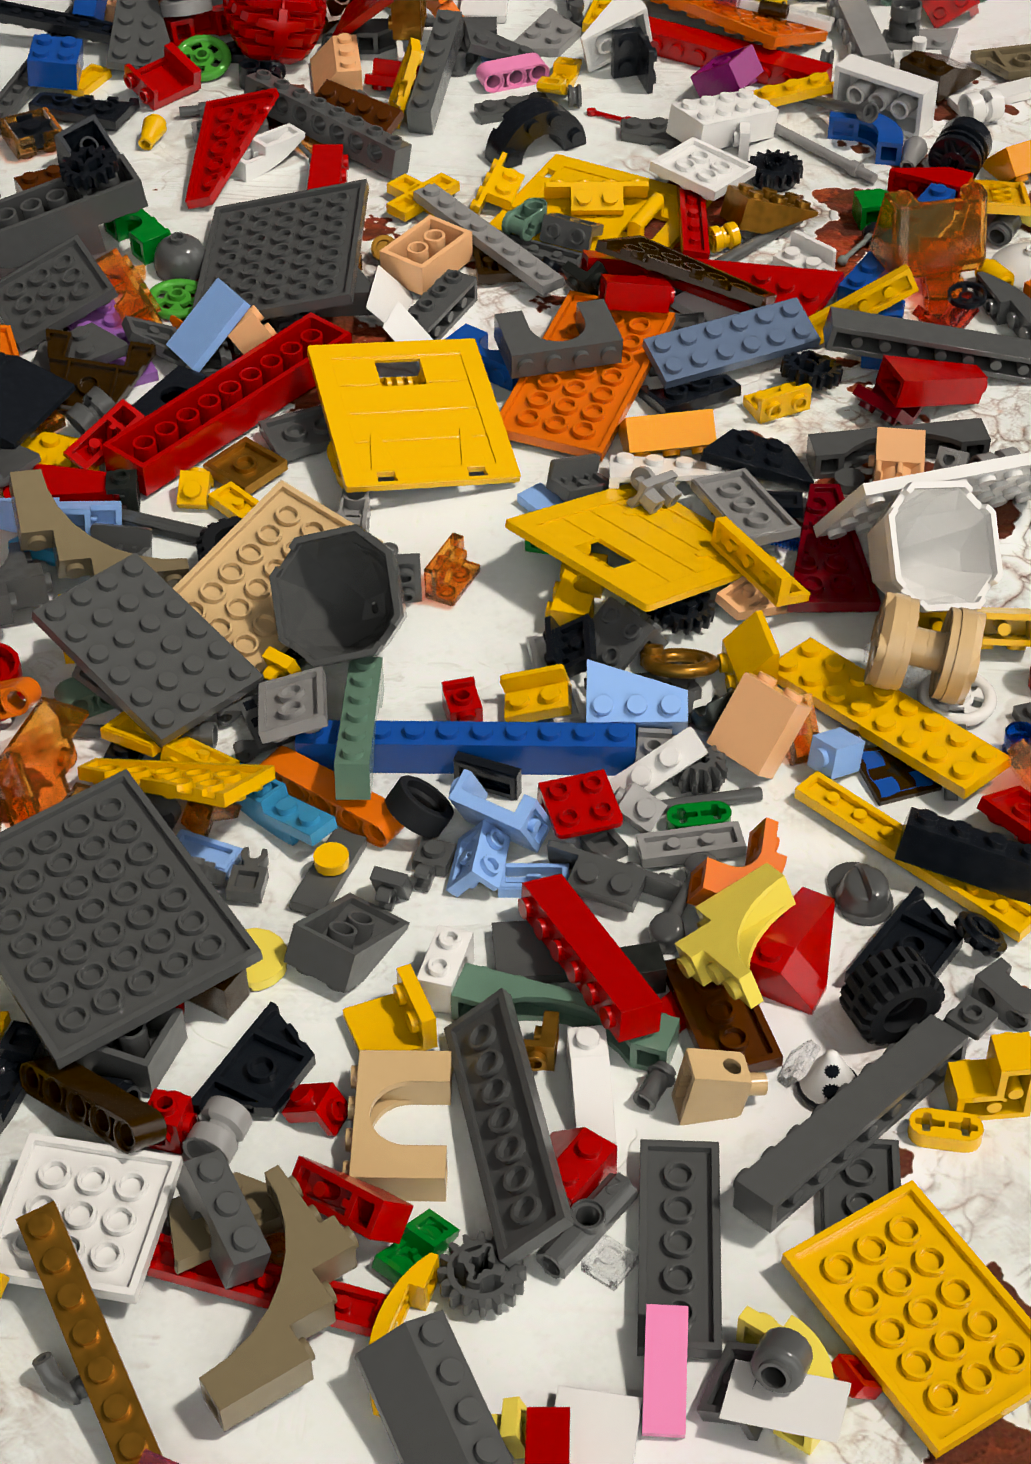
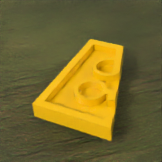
M411 37L388 99V105L402 110L403 113L411 87H413L417 66L421 65L424 56L420 40Z

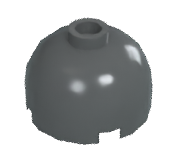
M174 232L158 243L155 249L154 267L157 276L164 281L179 278H189L194 281L199 279L205 254L204 246L199 239L183 232Z

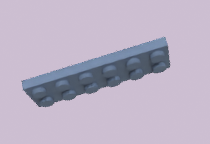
M796 297L643 339L642 347L664 389L779 358L786 354L790 355L791 352L797 353L819 346L821 339Z

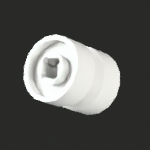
M992 87L979 92L974 91L962 94L958 101L959 117H972L982 123L1001 119L1005 112V102L1001 91L996 87Z

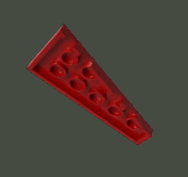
M277 88L206 101L185 199L188 209L203 208L214 204L280 96Z
M694 258L776 294L775 303L797 297L808 317L826 306L838 289V285L844 279V272ZM667 279L674 288L737 312L753 309L740 300L730 299L722 294L682 280L672 281Z

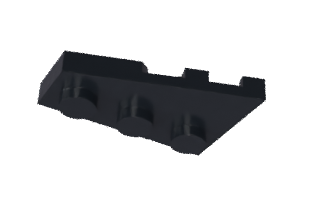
M722 374L667 389L663 387L649 390L648 385H643L638 392V397L659 414L703 410L706 406L725 403L731 398L741 396V385L729 375Z

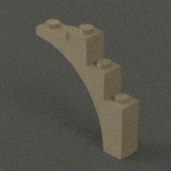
M41 469L10 472L9 491L21 551H40L52 548L58 579H77L89 575L91 578L132 555V553L115 549L91 537L76 526L56 504L47 489ZM140 556L172 588L190 569L187 558L160 559Z
M279 1165L264 1172L268 1196L281 1218L285 1233L286 1252L280 1282L269 1308L250 1336L227 1359L199 1377L203 1399L224 1432L314 1379L311 1362L315 1360V1354L306 1339L336 1322L334 1304L338 1300L329 1283L358 1267L356 1249L359 1248V1243L349 1226L343 1228L334 1215L323 1221L317 1208L313 1204L307 1206L302 1199L303 1192L295 1177L292 1175L287 1177Z

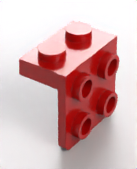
M921 0L924 11L933 27L937 29L968 12L970 17L979 13L978 4L980 0Z
M604 769L538 783L537 800L549 816L554 833L558 839H568L619 828L623 824V815Z

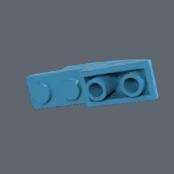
M276 779L264 785L263 790L246 795L247 798L245 800L234 802L254 822L292 846L299 841L314 846L338 828L335 816L290 796L286 784Z

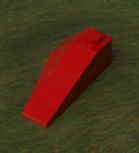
M801 887L793 897L796 905L783 913L760 938L751 957L750 970L762 996L812 1015L827 989L835 898Z

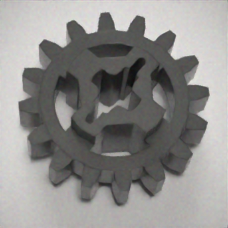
M479 1231L477 1240H471L467 1234L462 1235L463 1244L461 1246L451 1242L449 1243V1255H440V1268H437L440 1294L442 1297H449V1307L451 1309L458 1307L460 1304L463 1305L464 1316L468 1317L472 1310H479L480 1318L485 1319L487 1310L493 1309L496 1315H502V1304L505 1303L513 1308L516 1305V1295L524 1294V1281H527V1275L523 1259L509 1268L499 1260L494 1236L491 1240L485 1239L484 1232Z

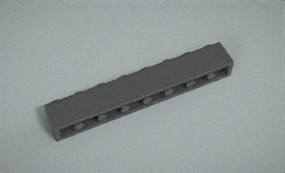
M830 307L823 328L825 350L882 359L883 355L973 364L978 365L987 377L1031 384V340L837 307Z
M930 1014L920 1024L915 1023L912 1025L906 1036L899 1042L891 1043L883 1055L873 1064H866L854 1080L849 1084L844 1083L841 1085L834 1097L825 1104H819L813 1110L811 1116L801 1125H794L782 1141L775 1147H768L756 1163L750 1168H743L737 1174L733 1183L735 1188L733 1207L769 1233L773 1232L944 1082L948 1062L965 1059L968 1036L933 1014Z

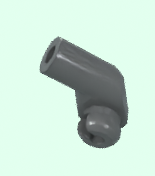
M51 1352L42 1353L33 1360L32 1365L48 1392L68 1405L81 1404L80 1400L88 1397L80 1375H77L69 1382L63 1375Z

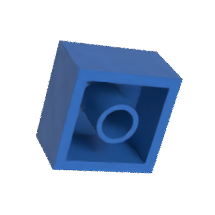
M34 34L27 58L28 86L77 90L84 65L83 39L72 36L57 37L49 34Z

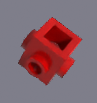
M154 1088L149 1101L145 1103L156 1108L162 1114L167 1126V1135L163 1142L148 1147L182 1155L184 1152L183 1141L192 1126L198 1122V1115L193 1110L192 1098L179 1091H166Z

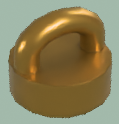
M380 235L373 240L371 253L377 261L380 262L379 251L394 241L391 236Z

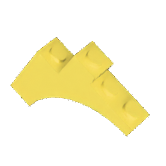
M765 863L695 906L700 919L697 922L698 929L674 943L680 956L676 959L677 964L686 978L693 977L703 987L712 981L716 985L723 984L728 994L734 1000L740 999L751 1009L764 1001L750 970V961L757 943L766 930L783 913L796 905L785 876L770 864Z

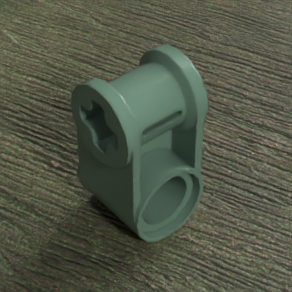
M529 198L513 210L508 211L502 220V231L506 234L513 233L519 235L521 240L530 241L541 232L544 214H547L546 200L542 198Z

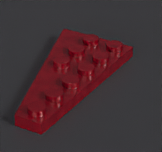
M810 484L793 577L810 592V597L807 602L788 605L787 612H879L881 600L876 586L872 582V575L856 531L847 532L845 536L837 539H829L828 535L816 538L813 526L845 499L840 484Z

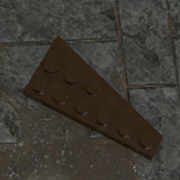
M641 235L597 241L595 248L597 252L641 266L646 270L664 274L663 277L672 281L682 280L722 294L730 299L740 300L753 309L774 304L777 297L772 292Z

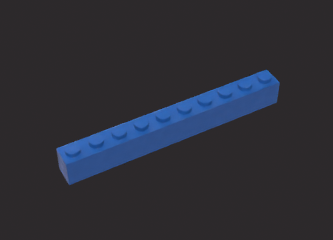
M328 720V726L315 733L295 735V751L334 771L340 720ZM379 720L376 722L373 773L454 774L453 759L456 753L460 751L521 768V775H578L604 769L607 776H616L635 763L636 723Z

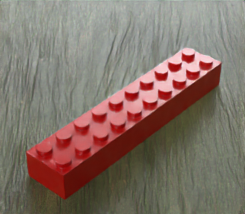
M310 312L104 442L102 449L106 472L118 469H137L140 493L149 496L178 477L180 470L190 469L257 425L258 421L266 419L315 387L316 384L307 355L308 346L351 344L352 334Z

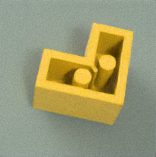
M1004 1032L991 1035L986 1059H962L956 1062H948L944 1090L950 1111L973 1114L981 1121L1030 1117V1033Z

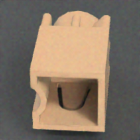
M877 427L874 455H869L868 466L873 467L872 482L924 472L926 430Z

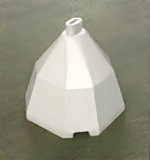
M966 480L907 483L879 516L867 533L869 548L867 563L872 575V582L884 594L886 592H897L919 599L920 612L922 613L945 612L950 607H964L973 610L981 609L986 602L984 597L991 586L998 584L1002 578L1003 568L996 511L989 504H982L971 493L973 487Z

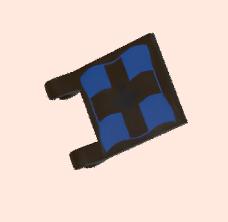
M857 730L849 731L855 736L861 738ZM880 747L863 749L859 772L879 806L942 790L940 784L935 783L932 779Z

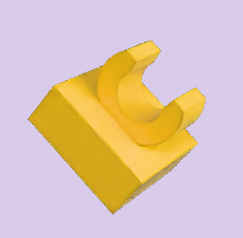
M271 646L262 655L268 665L262 673L266 680L302 671L294 658Z

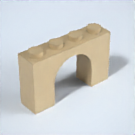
M359 1050L358 1065L351 1066V1089H356V1096H349L348 1120H354L353 1128H346L345 1151L351 1152L350 1160H343L342 1173L383 1189L404 1201L446 1202L448 1177L447 1145L396 1144L381 1137L374 1129V1126L385 1113L396 1107L404 1105H451V1051Z

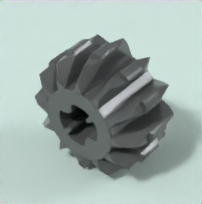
M716 745L705 746L708 751L707 755L671 778L673 786L679 787L681 794L692 792V795H697L698 793L708 794L711 791L720 792L722 783H725L728 768L726 767L725 753L718 752Z

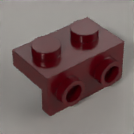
M877 383L871 391L858 384L852 393L861 400L858 404L860 407L872 414L875 410L882 414L880 418L892 426H895L897 423L900 425L913 424L924 408L895 407Z

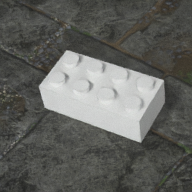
M849 54L835 66L833 99L857 105L863 101L873 102L878 106L880 114L895 121L902 129L903 135L909 137H922L933 127L938 89L937 81L854 54Z
M741 88L735 92H721L720 95L715 96L705 95L694 100L684 99L682 102L671 104L666 133L682 143L695 137L718 149L733 146L734 131L739 132L740 122L750 123V142L765 140L774 136L779 109L772 106L768 100L759 98L753 94L752 90Z

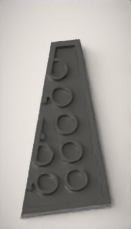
M117 0L106 68L124 71V65L130 63L135 69H139L164 57V45L171 42L158 0Z

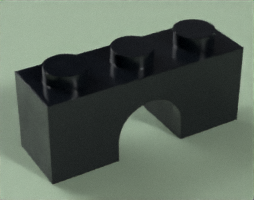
M178 365L132 406L146 417L206 379L207 375Z

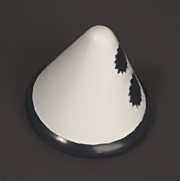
M831 1049L813 1062L805 1065L799 1071L795 1087L800 1099L807 1106L815 1109L819 1104L828 1102L835 1096L841 1085L844 1083L849 1084L857 1077V1074L846 1064L836 1050Z

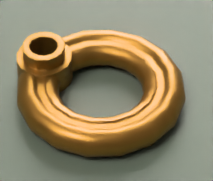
M645 644L644 650L640 652V666L653 675L677 679L705 677L715 673L720 667V662L715 655L697 649H663L661 644ZM670 662H687L694 664H671Z

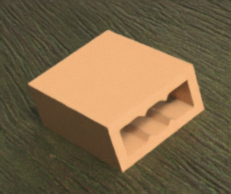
M762 671L758 675L745 672L706 743L711 746L716 745L718 751L725 753L726 756L757 776L773 779L812 708L802 702L804 696L788 687L783 691L775 686L778 680Z

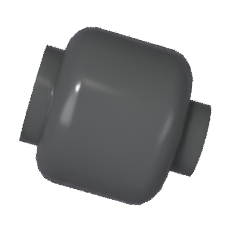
M786 1327L769 1329L761 1337L751 1359L752 1373L756 1380L767 1390L776 1393L793 1392L803 1384L813 1360L812 1347L804 1336L793 1329Z

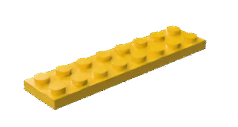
M811 637L779 658L778 685L784 689L788 687L804 696L803 700L847 728L857 730L860 736L962 799H966L1010 767L1011 756L900 690H885L864 684L865 670Z

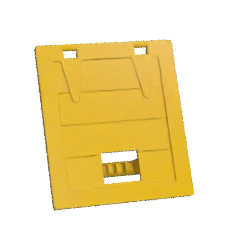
M555 154L521 189L510 210H513L529 198H542L547 202V214L560 213L603 224L602 235L592 237L590 250L594 251L598 240L636 235L644 236V229L653 218L667 221V223L650 240L671 249L680 240L676 185L560 154ZM547 174L552 175L550 178L545 177ZM585 179L590 182H602L607 179L615 181L639 179L649 182V191L647 198H623V215H571V199H544V183L552 180L576 182ZM706 200V209L712 203V200ZM503 208L490 224L502 231V220L510 210ZM540 233L534 236L532 239L540 241ZM569 249V250H572V251H576V252L582 253L581 251Z
M475 339L308 346L307 355L343 486L347 493L516 483L520 481L521 474ZM419 361L421 369L418 376L379 378L375 363ZM469 472H484V475L469 476ZM394 477L395 481L378 482V478Z
M631 483L621 485L619 489H607L507 519L505 528L645 612L728 584L743 576L711 546L714 529L712 521L678 502L669 508L663 504L661 509L651 515L642 506L632 509L626 502L629 498L634 497L638 491L633 488ZM598 542L631 561V563L613 568L590 554L591 544Z

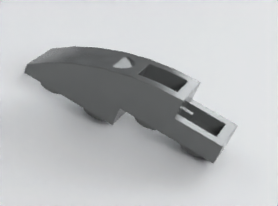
M977 272L976 283L982 285L987 290V300L982 305L986 314L997 325L1007 324L1019 338L1031 340V298L1006 281L985 272ZM973 289L976 296L984 297L980 291Z

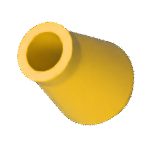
M151 114L144 118L141 136L138 141L142 149L151 150L155 143L166 133V121L158 114Z

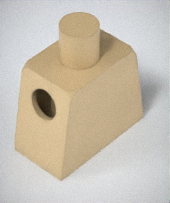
M686 1048L671 1094L679 1124L689 1125L740 1116L748 1096L767 1094L768 1079L765 1072L750 1073L745 1056L741 1052Z

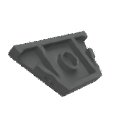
M92 322L69 331L72 332L73 340L68 357L109 363L127 355L129 348L127 342ZM47 341L39 343L33 363L50 372Z

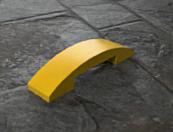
M558 57L553 63V73L549 77L542 76L536 83L537 90L543 93L567 95L568 85L574 87L582 59Z
M429 1253L420 1259L395 1284L377 1315L369 1345L404 1323L410 1307L426 1311L438 1283V1254ZM370 1394V1403L373 1415L380 1417Z

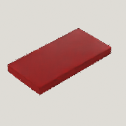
M353 0L347 5L332 36H338L342 33L351 34L393 3L394 0Z

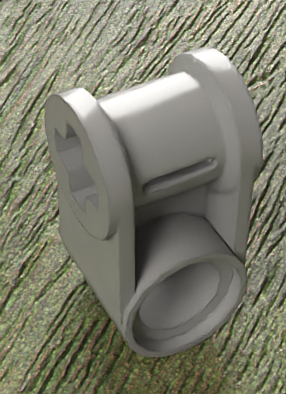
M343 488L337 514L359 525L367 532H369L371 516L369 491L347 493Z

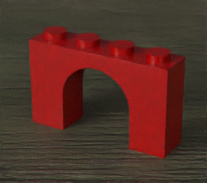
M582 250L580 268L588 271L596 261H600L608 274H601L597 300L604 299L609 310L653 313L669 312V306L674 302L675 291L668 280L663 277V274L646 270L641 266L594 250Z

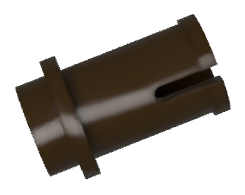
M760 0L758 14L777 17L781 21L782 19H787L790 5L786 4L785 1L778 3Z

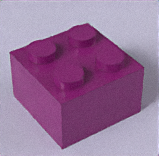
M750 44L712 58L690 78L699 98L705 95H720L721 92L739 91V89L757 82L756 77L764 70L753 45Z

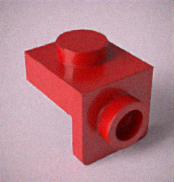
M333 1082L299 1084L291 1093L290 1099L281 1113L288 1123L318 1122L328 1136H336L348 1117V1102Z

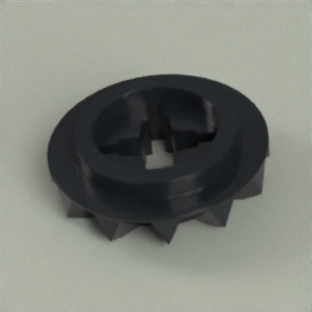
M962 911L954 920L956 931L964 938V942L970 944L974 950L980 951L984 956L999 958L1007 950V944L1002 932L986 917L978 913Z

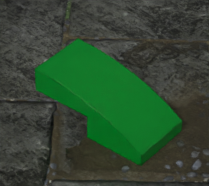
M429 1208L407 1223L399 1244L393 1243L375 1255L372 1268L396 1284L414 1264L429 1253L438 1254L440 1258V1255L449 1248V1243L454 1242L459 1236L460 1229Z

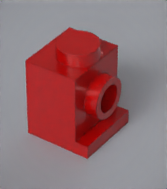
M474 676L441 682L442 706L447 721H483V707L475 686Z

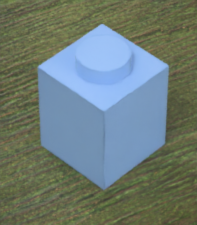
M842 727L812 736L807 766L821 772L830 779L858 772L865 741Z

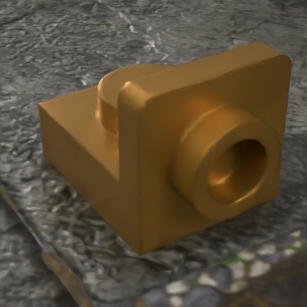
M544 1011L542 1026H535L534 1040L523 1039L532 1071H555L559 1042V1012Z

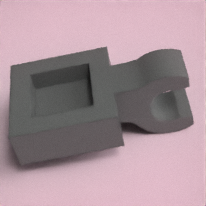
M427 837L422 838L412 859L414 877H418L414 890L429 892L435 875L446 878L454 859L456 844Z

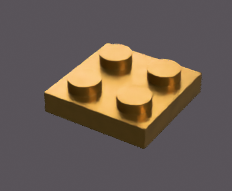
M245 436L205 462L203 469L210 471L213 479L225 485L232 481L247 493L252 494L288 470V464L285 458Z

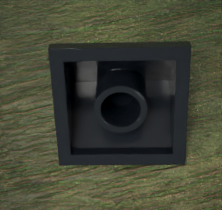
M95 114L54 135L58 164L63 163V157H70L71 151L79 152L80 147H88L90 145H94V148L104 145L105 149L111 148L112 152L116 153V156L120 155V152Z

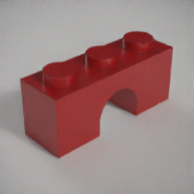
M223 4L213 6L211 11L196 15L163 18L170 42H173L176 46L196 35L216 34L222 36L230 34L225 23Z

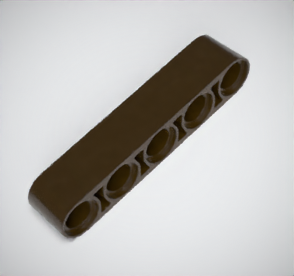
M48 1055L25 1062L20 1067V1082L28 1095L123 1153H132L163 1142L166 1138V1122L156 1108L75 1061L58 1069L51 1056Z

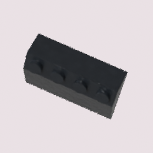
M0 352V448L16 449L76 390L75 385L18 355H5V353Z

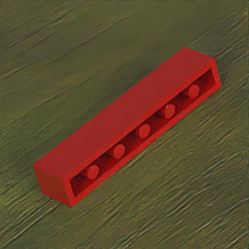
M556 874L522 882L521 898L518 899L520 916L528 921L534 929L537 939L543 941L549 949L553 960L558 962L566 972L570 983L576 985L582 993L585 1003L591 1006L600 1017L603 1027L609 1029L618 1043L659 1032L662 1000L562 874Z

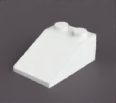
M612 0L580 37L586 68L589 73L611 62L612 30L640 26L644 34L648 35L649 41H653L648 10L642 0Z

